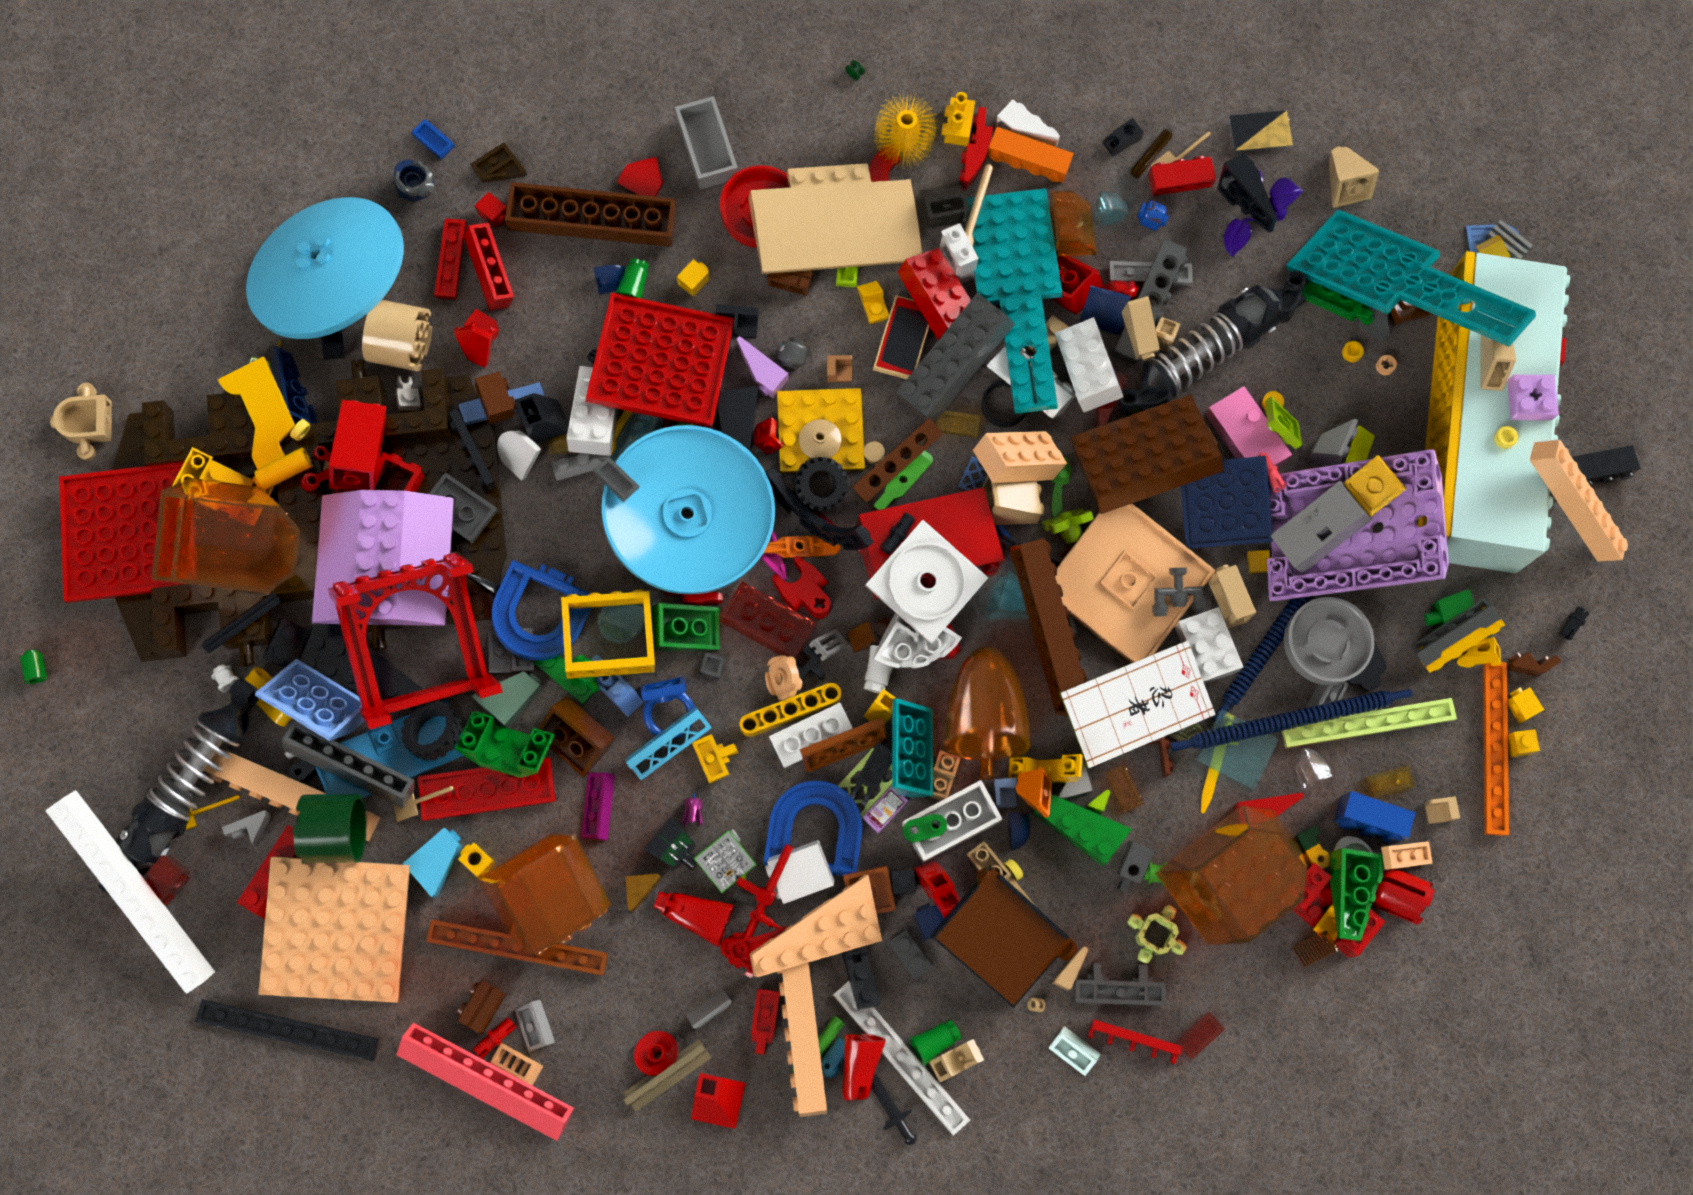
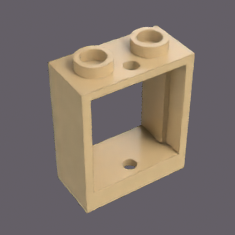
M1227 564L1217 568V572L1212 574L1208 584L1226 626L1230 629L1248 622L1254 616L1256 610L1237 566L1229 567Z

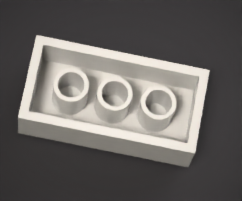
M1094 317L1055 333L1083 412L1123 397Z
M580 366L566 438L569 452L611 456L619 409L585 402L593 367Z
M980 780L904 820L902 826L904 827L905 823L909 820L932 814L942 815L946 819L947 829L942 836L912 843L923 864L999 824L1002 821V817L983 782ZM932 822V827L938 829L940 827L939 822ZM911 827L910 832L917 834L918 828Z

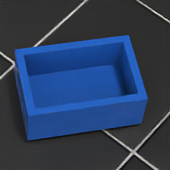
M1350 791L1339 798L1333 822L1338 823V827L1351 831L1353 828L1359 830L1362 836L1373 838L1374 835L1380 837L1381 842L1394 845V843L1409 838L1416 812Z

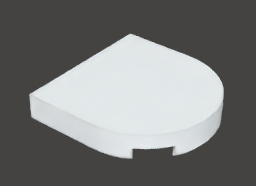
M519 430L503 433L497 443L498 454L504 465L521 481L528 476L541 448Z

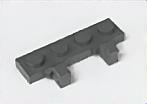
M1092 963V974H1087V980L1075 979V1003L1166 1006V983L1153 982V977L1148 976V965L1137 964L1139 972L1137 978H1132V981H1108V977H1103L1101 972L1103 963Z

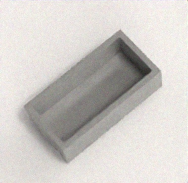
M714 96L675 107L678 126L699 190L726 183L738 172V167Z

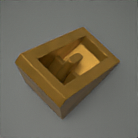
M660 875L626 876L627 906L632 913L661 881Z

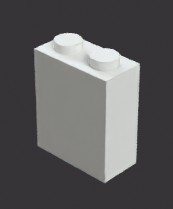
M819 840L792 850L774 889V892L777 893V899L781 898L783 904L834 886V878ZM781 854L768 859V865L765 868L769 878Z

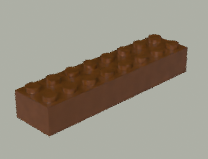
M511 182L505 222L509 231L672 247L677 205L674 198Z
M1045 538L1015 545L1009 547L1055 714L1069 716L1061 693L1085 683L1087 677L1085 671L1080 667L1081 655L1073 642L1075 634L1073 628L1069 627L1067 620L1069 612L1067 607L1063 606L1061 599L1063 591L1060 584H1057L1055 577L1057 576V569L1055 564L1051 563L1049 556L1051 548L1049 543L1045 541Z

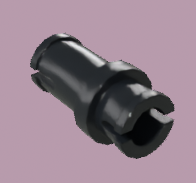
M1576 607L1574 613L1572 612L1568 616L1569 620L1559 634L1561 636L1565 634L1564 638L1571 641L1580 626L1585 625V619L1589 616V612L1586 611L1584 613V608Z

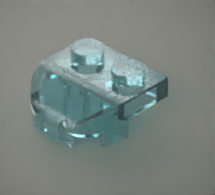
M635 604L603 606L601 614L598 615L597 619L602 636L610 642L618 644L633 641L639 636L645 622L644 608Z

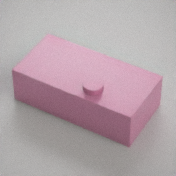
M1245 386L1208 408L1205 414L1235 458L1255 457L1262 452H1266L1274 466L1280 467L1292 456L1277 432H1272L1269 429L1266 416Z

